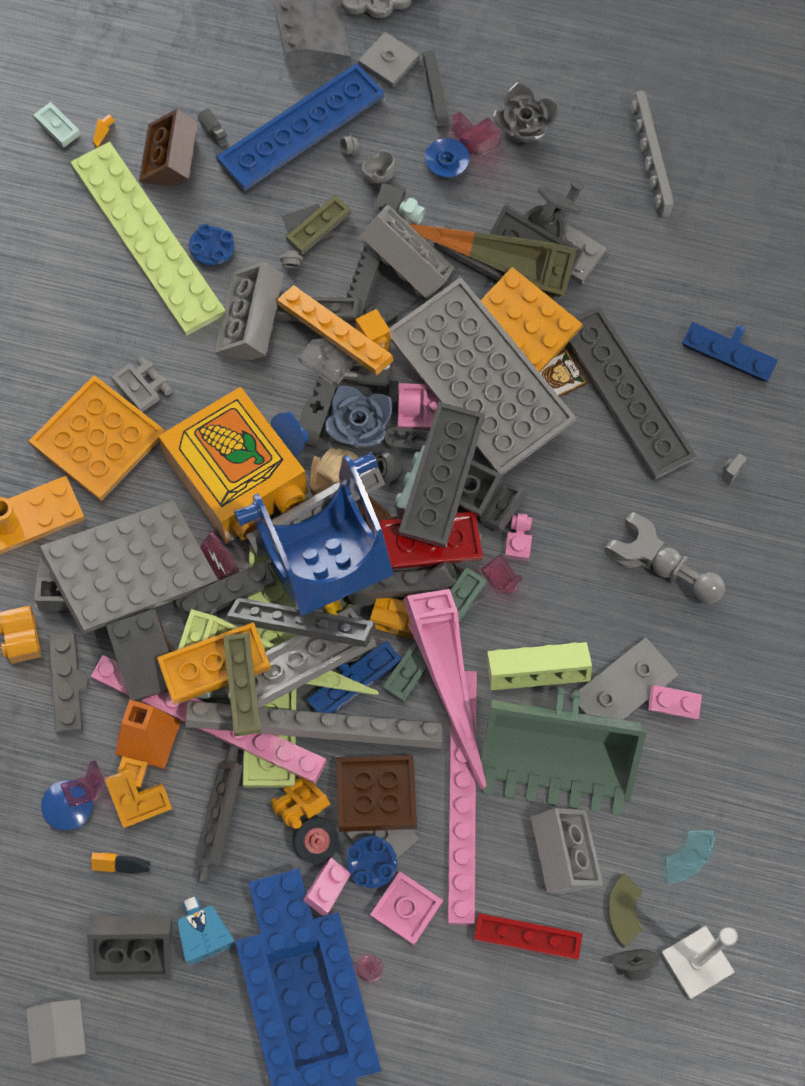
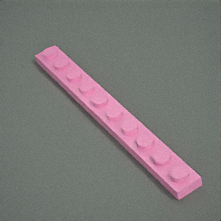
M102 655L90 677L109 688L129 696L118 662ZM169 691L139 700V702L154 706L186 723L188 701L203 702L193 698L174 705ZM197 728L313 784H316L327 763L325 758L273 734L257 733L235 737L234 731Z
M465 671L470 709L476 735L477 671ZM451 720L448 925H474L476 777Z

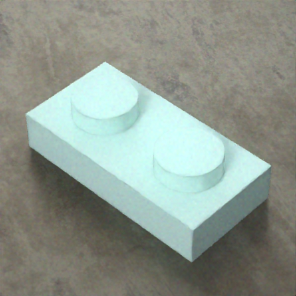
M51 102L33 114L34 120L63 148L80 136V130Z

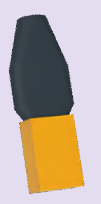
M93 852L91 870L115 872L116 870L119 873L129 874L149 872L150 862L133 856Z

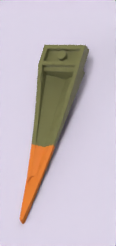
M409 224L426 239L467 255L505 273L513 267L539 289L564 296L566 294L577 252L575 248L555 244V242Z

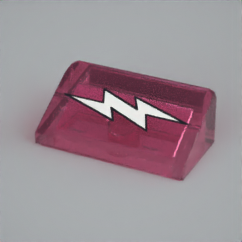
M210 532L200 546V549L213 572L221 581L238 573L239 568L215 532Z

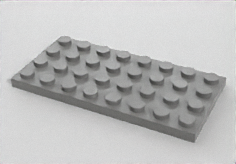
M461 277L389 328L392 343L440 402L485 414L476 448L491 467L502 475L577 421L571 410Z

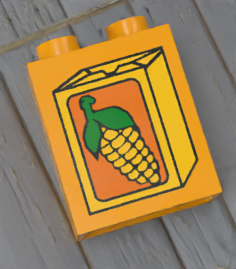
M241 387L158 436L165 460L226 544L236 537H239L241 540H248L246 535L257 529L254 520L240 526L234 514L235 510L252 504V495L257 493L260 495L269 516L278 511L284 514L305 502V495L308 493L305 470Z

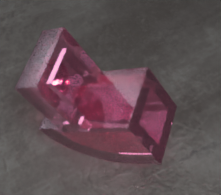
M460 111L453 115L452 131L456 137L460 138V142L467 148L470 155H484L501 144L502 131L488 117L474 126Z

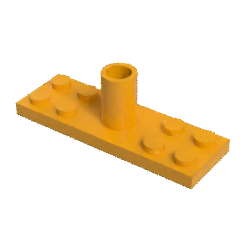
M67 476L9 499L0 497V555L85 520Z

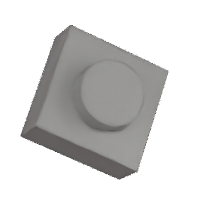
M740 453L734 460L730 458L722 469L725 473L721 480L730 485L743 468L747 458Z

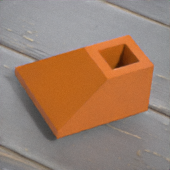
M129 700L121 722L116 756L144 761L150 766L165 770L181 721L154 706Z

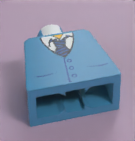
M192 897L182 902L187 916L178 919L177 922L188 966L236 946L233 937L212 905L202 909L197 897Z

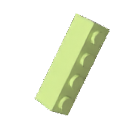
M587 642L521 647L507 650L497 649L487 652V671L491 690L587 682L591 680L592 663Z

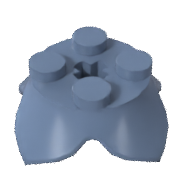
M340 386L332 401L333 415L326 421L327 433L338 442L348 444L353 449L373 447L380 444L385 438V426L392 414L391 398L383 394H372L369 397H365L354 387ZM358 419V421H363V423L357 424L355 420Z

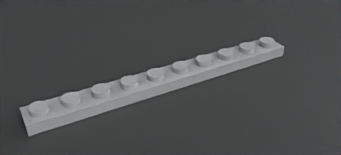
M188 701L185 727L234 731L231 705ZM259 708L261 734L441 749L443 743L442 723Z

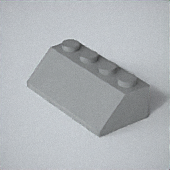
M388 204L360 235L363 243L368 248L374 249L385 264L391 265L402 280L408 281L413 286L414 291L419 296H424L427 300L447 281L454 269V266Z
M265 261L232 273L224 308L226 312L222 317L215 354L244 360H253L266 356L273 329L274 316L277 310V299L282 288L283 273Z

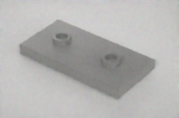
M644 638L578 690L580 691L579 710L587 715L625 720L649 700L651 686L666 687L679 674L647 638Z

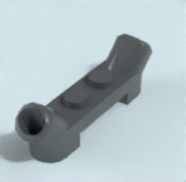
M445 562L440 563L431 570L393 572V576L348 595V599L355 605L368 606L374 605L375 599L406 597L445 590L456 583V573L453 567Z

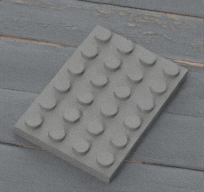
M174 500L41 545L39 548V552L82 634L182 598L218 581Z

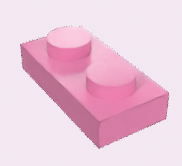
M653 685L650 691L648 711L698 720L702 695Z
M328 859L303 901L322 916H325L331 910L350 877V872L334 859Z

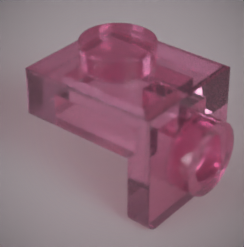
M498 555L480 569L496 593H506L508 595L514 592L519 587L518 583L523 580L521 575H515L503 555Z

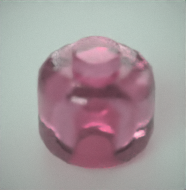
M366 955L359 960L357 974L363 982L374 983L382 977L383 963L377 956Z

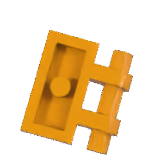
M303 778L295 781V787H285L283 790L286 795L280 799L275 797L270 802L273 811L282 817L284 823L295 829L302 825L300 820L302 815L305 814L308 818H311L330 805L327 796L313 783Z

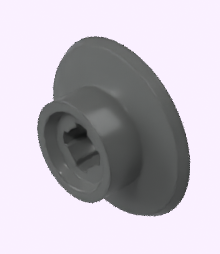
M635 949L617 954L612 959V963L617 969L624 971L625 978L629 980H643L651 975V969L658 965L660 956L650 950Z

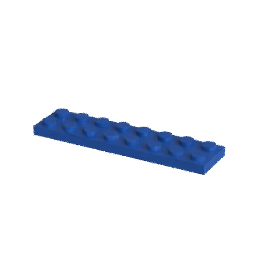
M356 63L217 155V162L243 191H246L384 98V91Z

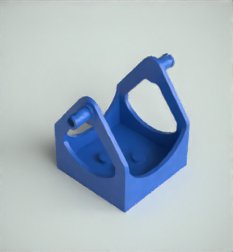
M372 452L355 460L350 458L349 455L342 457L339 472L340 485L337 493L321 512L306 521L292 525L272 524L267 509L258 493L252 495L251 505L234 511L240 526L253 520L255 521L266 558L301 616L394 575L382 529L360 479V474L378 468L377 461ZM351 482L358 492L374 534L366 524L353 499L350 490Z

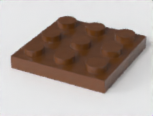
M413 755L337 757L339 832L417 829Z

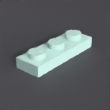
M425 445L422 446L420 452L415 453L412 461L414 467L411 473L407 472L404 478L403 486L405 488L396 497L394 506L397 507L398 517L403 518Z

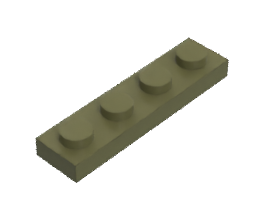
M248 632L223 636L235 737L261 733L250 634Z

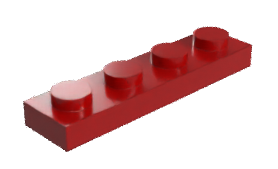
M478 913L473 941L578 961L583 933Z

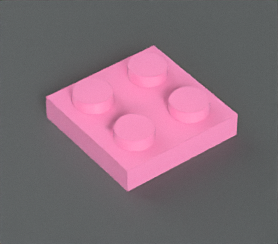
M399 871L370 914V917L414 946L438 911L443 900Z

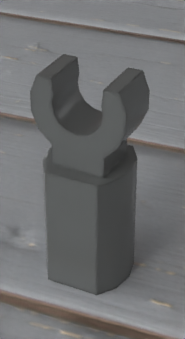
M202 110L197 117L209 136L214 137L220 147L228 144V141L225 139L227 134L221 128L220 122L211 110Z

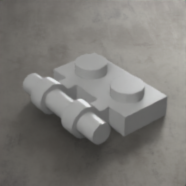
M141 356L136 361L140 367L135 369L129 363L113 374L111 378L130 402L141 412H144L160 400L159 395L156 393L158 390H161L165 395H169L173 389L168 384L169 381L166 377L161 376L155 370L156 366L151 361H147L144 356ZM149 376L153 381L148 384L143 377Z

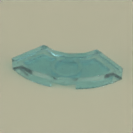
M715 830L689 831L684 849L676 855L665 858L667 885L686 881L704 867L713 852Z

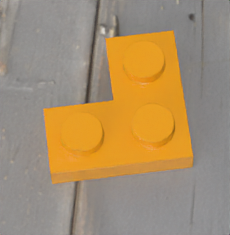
M129 769L105 778L123 828L172 809L163 783L138 792Z

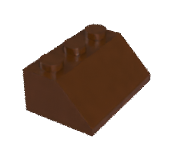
M175 109L148 124L139 177L141 183L175 186L189 179L198 121L179 109Z

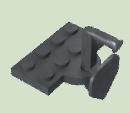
M572 181L571 188L566 197L548 187H540L537 192L545 199L546 205H538L530 209L525 215L509 205H504L490 234L555 242V244L575 248L577 252L571 271L572 275L584 250L565 239L568 231L565 216L569 212L574 214L581 212L582 208L575 201L580 191L584 188L583 184L578 181Z

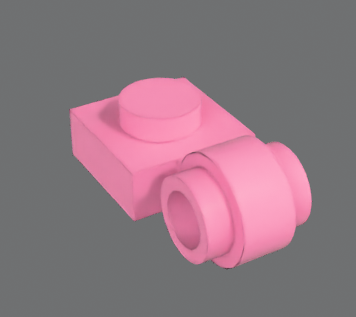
M518 513L512 516L511 529L515 530V533L508 532L504 558L529 561L532 535H526L525 531L530 532L532 517H528V514Z

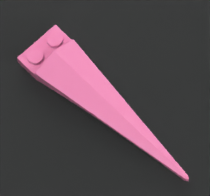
M446 589L406 596L403 602L411 622L409 627L478 784L483 790L486 788V781L467 691L458 611L451 591Z

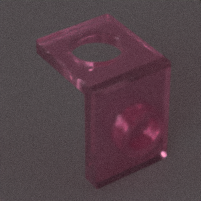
M96 760L90 761L85 777L62 783L61 788L69 807L99 799L105 785L104 775L100 771ZM74 786H79L84 789L85 795L81 798H76L71 795L70 789Z

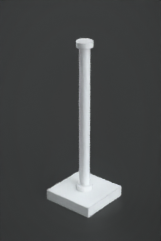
M705 926L660 953L688 1000L734 973L733 968L721 950L736 942L737 933L732 928H724L720 932L719 937L714 940Z

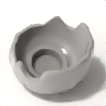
M380 150L377 156L369 154L366 161L362 164V175L372 184L388 182L395 174V157L386 150Z

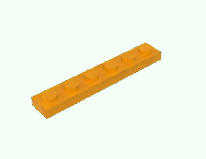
M293 285L277 299L280 307L376 376L393 362L392 354Z

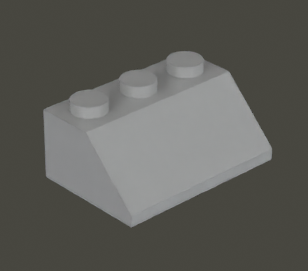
M553 808L531 817L547 893L564 894L603 886L586 810Z

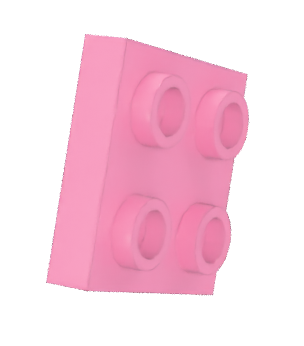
M399 383L398 427L430 431L437 405L440 401L426 384Z

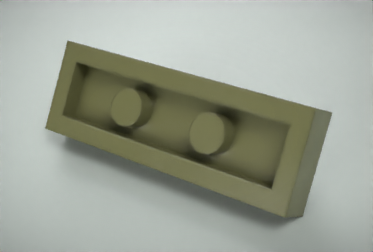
M334 195L286 236V241L303 255L351 214V209Z

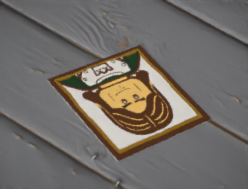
M567 349L559 352L540 372L559 397L589 384Z

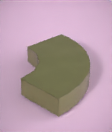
M625 873L619 877L609 897L610 926L623 948L643 930V927L637 920L635 910L637 899L643 891Z

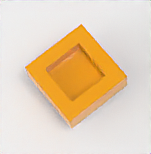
M122 756L118 773L129 769L136 788L141 789L148 763Z

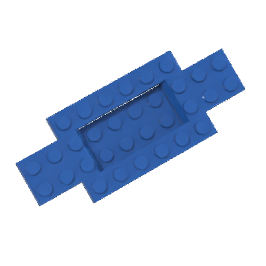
M299 868L248 882L261 934L237 940L235 943L271 1086H357L356 1079L382 1072L339 912L315 919L312 918L309 905L303 901L306 892Z

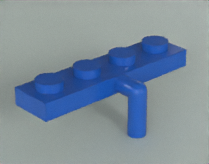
M692 322L683 340L685 345L767 381L778 359L740 343L745 332L743 325H738L732 337L729 338Z
M386 640L351 667L345 662L339 665L338 669L342 672L340 675L369 687L395 668L402 658ZM323 687L309 697L307 703L314 712L333 714L360 693Z

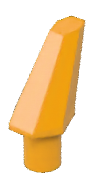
M108 115L103 120H97L92 141L96 148L99 147L110 129L108 127L115 122L111 115Z

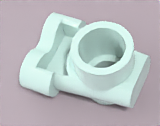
M408 198L406 202L403 201L401 203L398 214L402 215V218L407 223L419 225L424 217L426 208L418 205L415 199Z

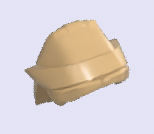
M332 447L322 458L314 456L309 480L311 494L315 496L340 482L339 472L343 456L349 455L353 460L359 457L351 451H344L340 448L334 449Z

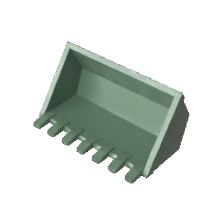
M558 688L555 709L496 700L491 701L481 757L486 781V788L483 789V794L492 795L495 780L506 782L505 798L513 799L516 784L527 785L526 801L535 802L538 787L549 789L547 800L549 805H557L560 790L570 792V808L578 809L581 794L592 795L591 811L600 812L602 798L605 797L613 799L612 814L622 815L624 801H630L647 733L643 729L642 723L578 713L580 691L574 690L572 694L571 711L562 710L565 698L564 688Z

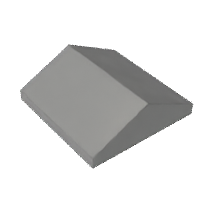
M80 999L50 1002L26 1009L32 1064L87 1054Z

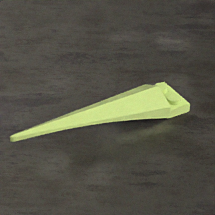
M191 609L178 650L239 627L216 616ZM260 638L265 652L277 646ZM331 670L306 683L308 685L379 695L377 690Z

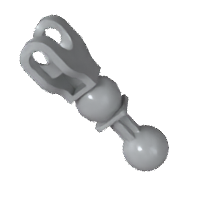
M630 513L625 519L626 529L636 537V540L628 544L611 540L604 548L606 555L624 568L643 566L650 570L653 567L659 576L664 578L671 577L670 582L672 583L677 578H680L693 586L695 596L703 603H716L725 593V583L718 574L713 572L700 574L686 566L688 557L684 556L682 559L681 554L676 549L671 547L663 548L664 542L657 537L653 523L637 513Z

